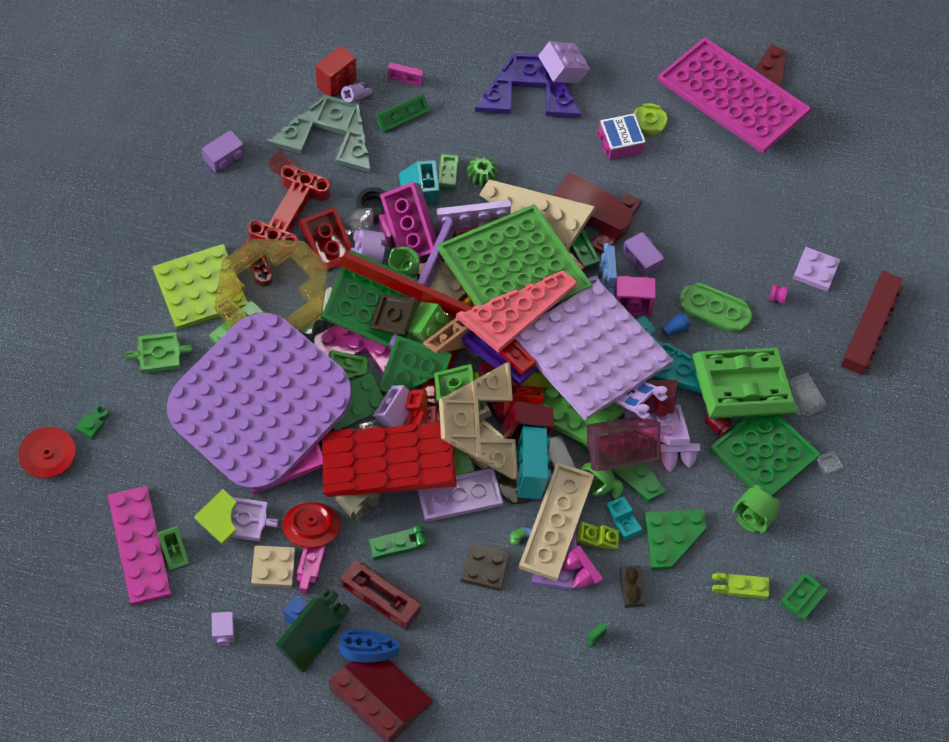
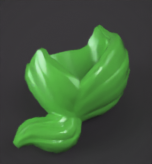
M410 247L393 248L389 255L388 266L419 280L416 275L420 264L417 252Z
M594 461L586 463L581 468V470L595 474L590 487L593 496H603L612 490V497L614 499L620 498L624 485L620 480L614 478L613 472L607 464Z

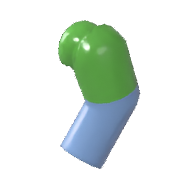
M521 527L511 532L510 543L519 545L522 538L530 537L532 529Z

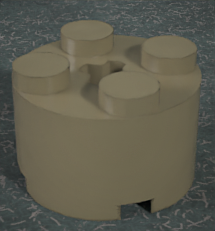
M381 493L336 496L335 501L351 519L359 521L365 516L366 510L370 507L374 509L380 504L381 500L379 497Z

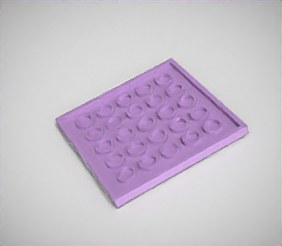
M599 280L592 284L591 288L577 293L542 315L514 339L537 360L536 367L585 421L670 366L673 362V359Z

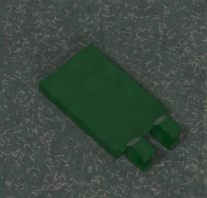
M325 589L318 598L313 597L276 643L277 648L300 672L304 673L341 626L340 623L342 621L340 619L346 617L350 611L346 604L343 603L342 605L340 602H337L332 609L329 607L339 597L334 590Z

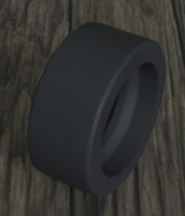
M371 187L360 192L356 200V209L358 216L368 223H379V215L385 214L384 208L380 211L371 212L363 208V203L369 199H379L382 201L380 194L386 191L381 188Z

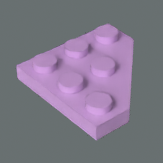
M675 405L674 413L667 414L664 417H659L656 413H650L648 418L642 419L629 409H626L623 413L625 425L669 446L690 444V437L681 405Z

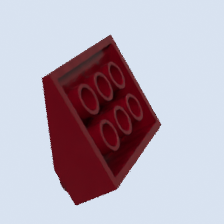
M390 660L379 662L351 661L329 680L330 690L384 742H393L433 703V700Z

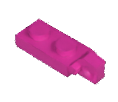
M327 545L317 548L304 547L297 570V581H301L299 586L300 593L308 594L310 583H316Z

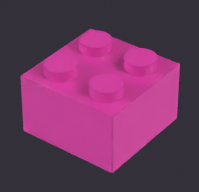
M617 276L615 297L632 316L651 317L655 301V278Z

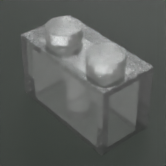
M809 373L788 380L797 408L796 414L802 420L823 412L826 402Z

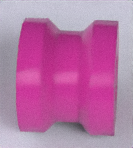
M773 283L769 302L778 301L784 305L788 286L779 287Z

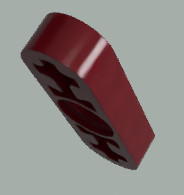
M252 238L244 240L242 251L256 283L263 287L270 285L273 280L272 272L258 242ZM248 246H251L253 248V254H251V251L248 248ZM255 259L262 261L258 266L252 264ZM263 270L264 276L267 277L266 279L261 277L260 271Z

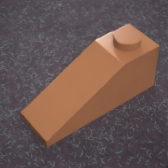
M455 318L424 341L423 345L437 354L466 348L467 346L462 343L461 338L470 329Z

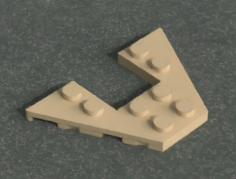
M507 362L439 400L441 439L507 477L517 479L515 439L480 438L478 401H513L510 362Z

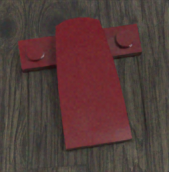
M568 172L553 194L556 197L597 207L586 225L600 230L592 242L594 250L600 254L604 253V243H611V246H614L617 240L625 236L631 226L632 217L641 205V199L627 193L619 201L600 187Z

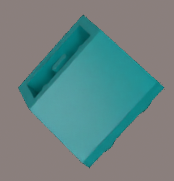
M435 160L418 161L399 173L400 187L411 182L420 184L426 204L439 203V184Z

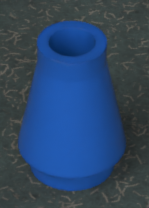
M685 313L678 314L662 327V331L668 337L688 330L691 323Z

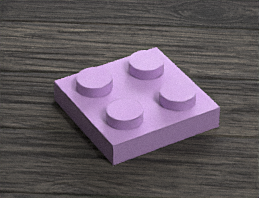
M805 247L793 279L828 292L840 259Z

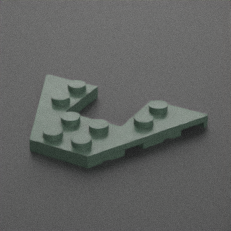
M324 95L317 103L308 107L304 114L298 115L288 126H284L281 132L272 139L269 138L267 140V144L270 146L302 154L313 126L344 134V140L335 159L336 164L370 173L368 152L358 103L345 102L343 99Z

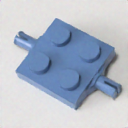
M604 243V253L601 255V263L598 264V274H601L600 282L615 297V282L617 279L615 248L611 246V243Z

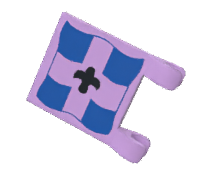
M644 382L613 403L635 412L642 419H646L650 415V413H647L649 406L643 403L652 394L660 401L666 400L668 398V395H665L667 388L664 386L657 387Z

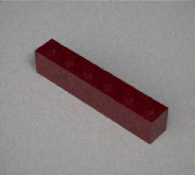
M883 270L881 271L841 367L860 375L863 374L865 369L869 370L873 361L870 355H875L879 344H876L877 339L881 340L885 330L882 327L883 325L887 326L892 315L888 313L890 310L894 311L897 301L894 299L895 296L899 297L902 292L903 286H901L903 278Z

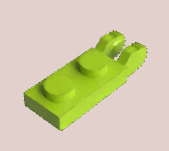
M715 573L712 575L713 581L728 583L727 586H712V592L758 599H768L769 597L768 577L727 575L726 573Z

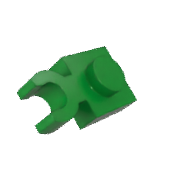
M97 404L94 407V413L92 415L86 413L75 427L76 431L93 440L104 426L101 420L108 418L109 410L106 409L103 413H98L101 410V406Z

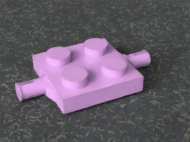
M232 497L237 502V506L232 514V523L237 532L232 538L260 542L265 526L278 527V519H271L266 516L268 502Z

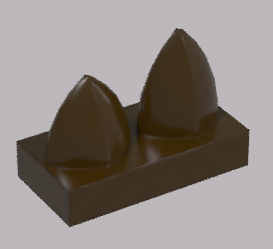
M641 566L620 567L624 607L645 606Z

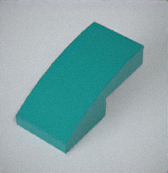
M624 496L606 503L608 512L624 541L642 534V528L633 516V510Z

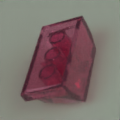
M632 417L587 424L586 435L591 459V470L601 471L660 461L661 422Z

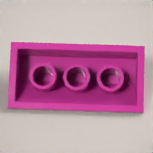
M411 182L380 194L396 248L410 247L417 252L420 261L427 260L436 243L437 236L421 185Z

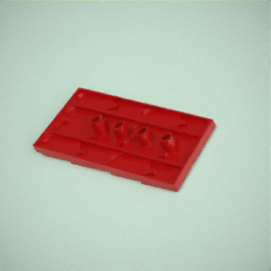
M440 422L423 425L409 424L388 428L345 429L328 432L322 438L323 494L326 497L457 487L454 446L441 439Z

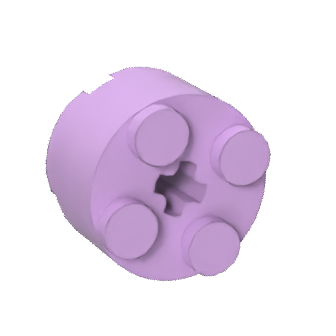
M362 229L355 230V247H352L351 250L382 263L385 246H382L381 240H385L384 233Z

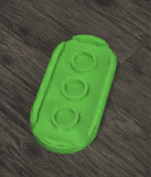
M702 283L688 285L681 292L679 299L681 309L695 319L731 333L745 330L751 322L752 312L748 304L737 297Z

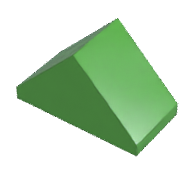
M175 526L158 532L169 570L189 564L178 527Z

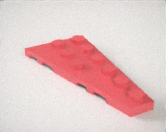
M560 271L543 278L541 282L531 283L521 290L517 291L516 289L491 299L489 303L484 305H476L472 307V310L467 312L461 311L457 313L456 318L499 353L574 289L577 281L566 272Z

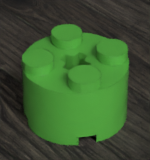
M755 485L753 488L746 490L735 503L732 511L733 514L736 512L738 516L736 520L746 530L753 533L756 530L764 533L779 515L780 502L777 498L771 497L760 486Z

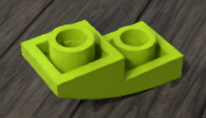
M580 522L577 525L576 542L596 548L617 550L619 530L605 525L596 527Z

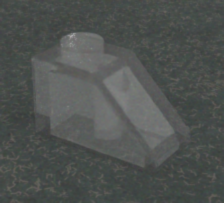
M371 208L355 209L351 215L348 214L344 220L346 233L354 237L355 230L373 231V210Z

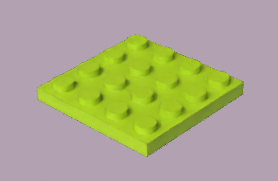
M224 244L152 266L176 331L238 311L248 303Z

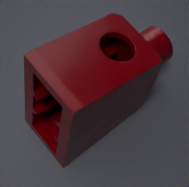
M678 380L645 381L657 387H666L667 392L665 395H668L666 400L660 401L652 394L643 403L649 406L647 413H656L659 417L674 413Z

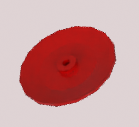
M42 427L32 431L23 439L19 446L18 459L21 467L29 475L37 478H52L62 474L71 466L75 458L76 446L72 437L65 430L57 427Z
M316 502L301 503L291 508L284 516L282 523L284 535L289 541L305 548L323 547L332 542L339 534L341 526L339 516L332 508Z

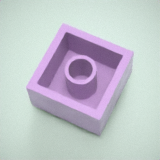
M549 41L539 54V58L553 82L580 83L590 70L575 43Z

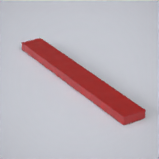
M345 251L339 263V266L420 302L439 304L445 313L454 317L461 311L467 312L472 310V306L350 252Z

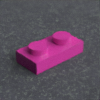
M389 63L388 79L421 87L424 71L401 64Z

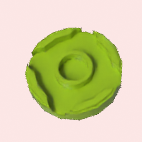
M646 103L638 109L636 108L633 113L636 116L642 134L656 135L666 128L668 122L667 113L659 105Z

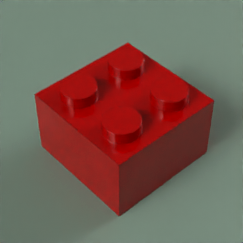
M339 46L315 65L317 88L328 96L335 97L341 94L344 87L352 85L357 79L356 57L342 46Z

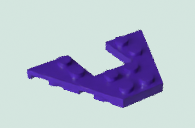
M513 53L508 63L503 66L501 73L491 83L490 88L485 91L478 105H475V112L510 113L512 85L546 87L545 116L581 118V110L579 111L575 105L574 99L568 93L565 83L553 82L540 60L539 54Z

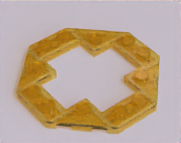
M251 239L222 260L215 311L230 328L241 319L247 317L232 300L246 289L245 285L236 275L263 255L275 267L291 256L311 277L298 287L299 293L308 302L285 318V320L301 333V331L321 318L328 267L304 241Z

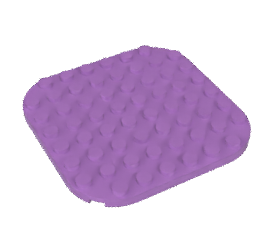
M257 313L237 322L175 384L168 398L167 414L173 428L234 484L251 490L262 487L265 489L285 478L343 418L351 403L352 386L343 368L285 319L271 313Z

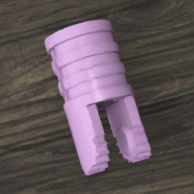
M360 82L344 87L341 91V96L345 102H352L371 96L373 91L370 87L364 89L365 83Z

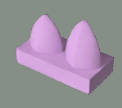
M690 443L689 445L682 446L658 445V453H661L662 462L669 472L676 466L678 453H680L683 463L690 468L697 459V452L700 451V443Z

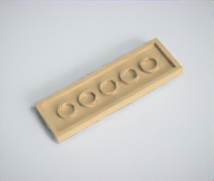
M558 462L556 463L521 558L519 569L554 581L558 580L595 474Z

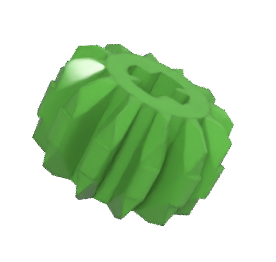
M485 156L482 159L476 157L475 161L471 160L470 165L467 167L469 180H473L474 185L479 183L480 187L486 184L488 180L495 181L498 175L496 163L492 162L491 158L487 160Z

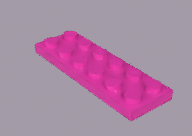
M143 486L109 494L108 499L131 606L171 597L148 487Z

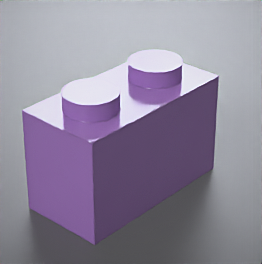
M231 130L201 148L203 160L215 173L225 169L230 163L239 160L245 154L244 144Z
M643 232L624 242V254L643 277H647L662 268L664 261L662 252L655 248L652 240L646 237Z

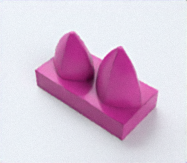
M580 545L570 550L564 562V569L575 570L580 567L582 568L574 578L573 588L588 587L603 579Z

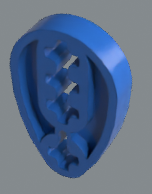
M351 629L344 632L339 642V652L341 655L354 662L389 660L398 656L400 643L390 636L364 629Z

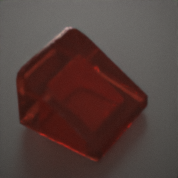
M281 150L269 160L270 169L280 176L281 169L284 166H295Z

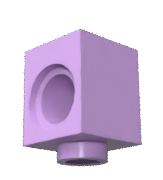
M233 612L212 613V638L214 644L228 645L235 642Z

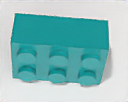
M523 426L517 446V498L541 500L543 492L547 490V481L550 482L551 470L548 469L550 453H547V448L550 446V436H547V428Z

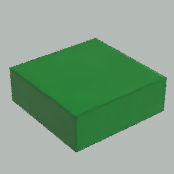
M603 621L587 635L586 642L590 646L595 645L606 635L607 625Z

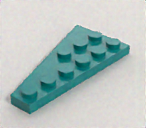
M652 335L651 337L673 359V362L649 380H678L677 387L702 393L693 357L669 343H662L656 340V336Z

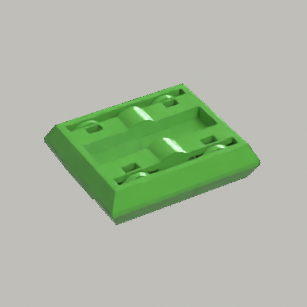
M778 348L700 351L692 354L699 385L710 419L797 413Z

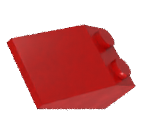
M336 207L298 222L305 241L322 272L338 266L345 251L349 252L352 248Z

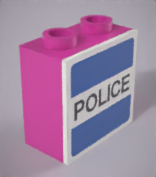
M635 114L600 120L597 135L599 140L603 142V152L608 155L609 160L642 154L644 152L645 139Z

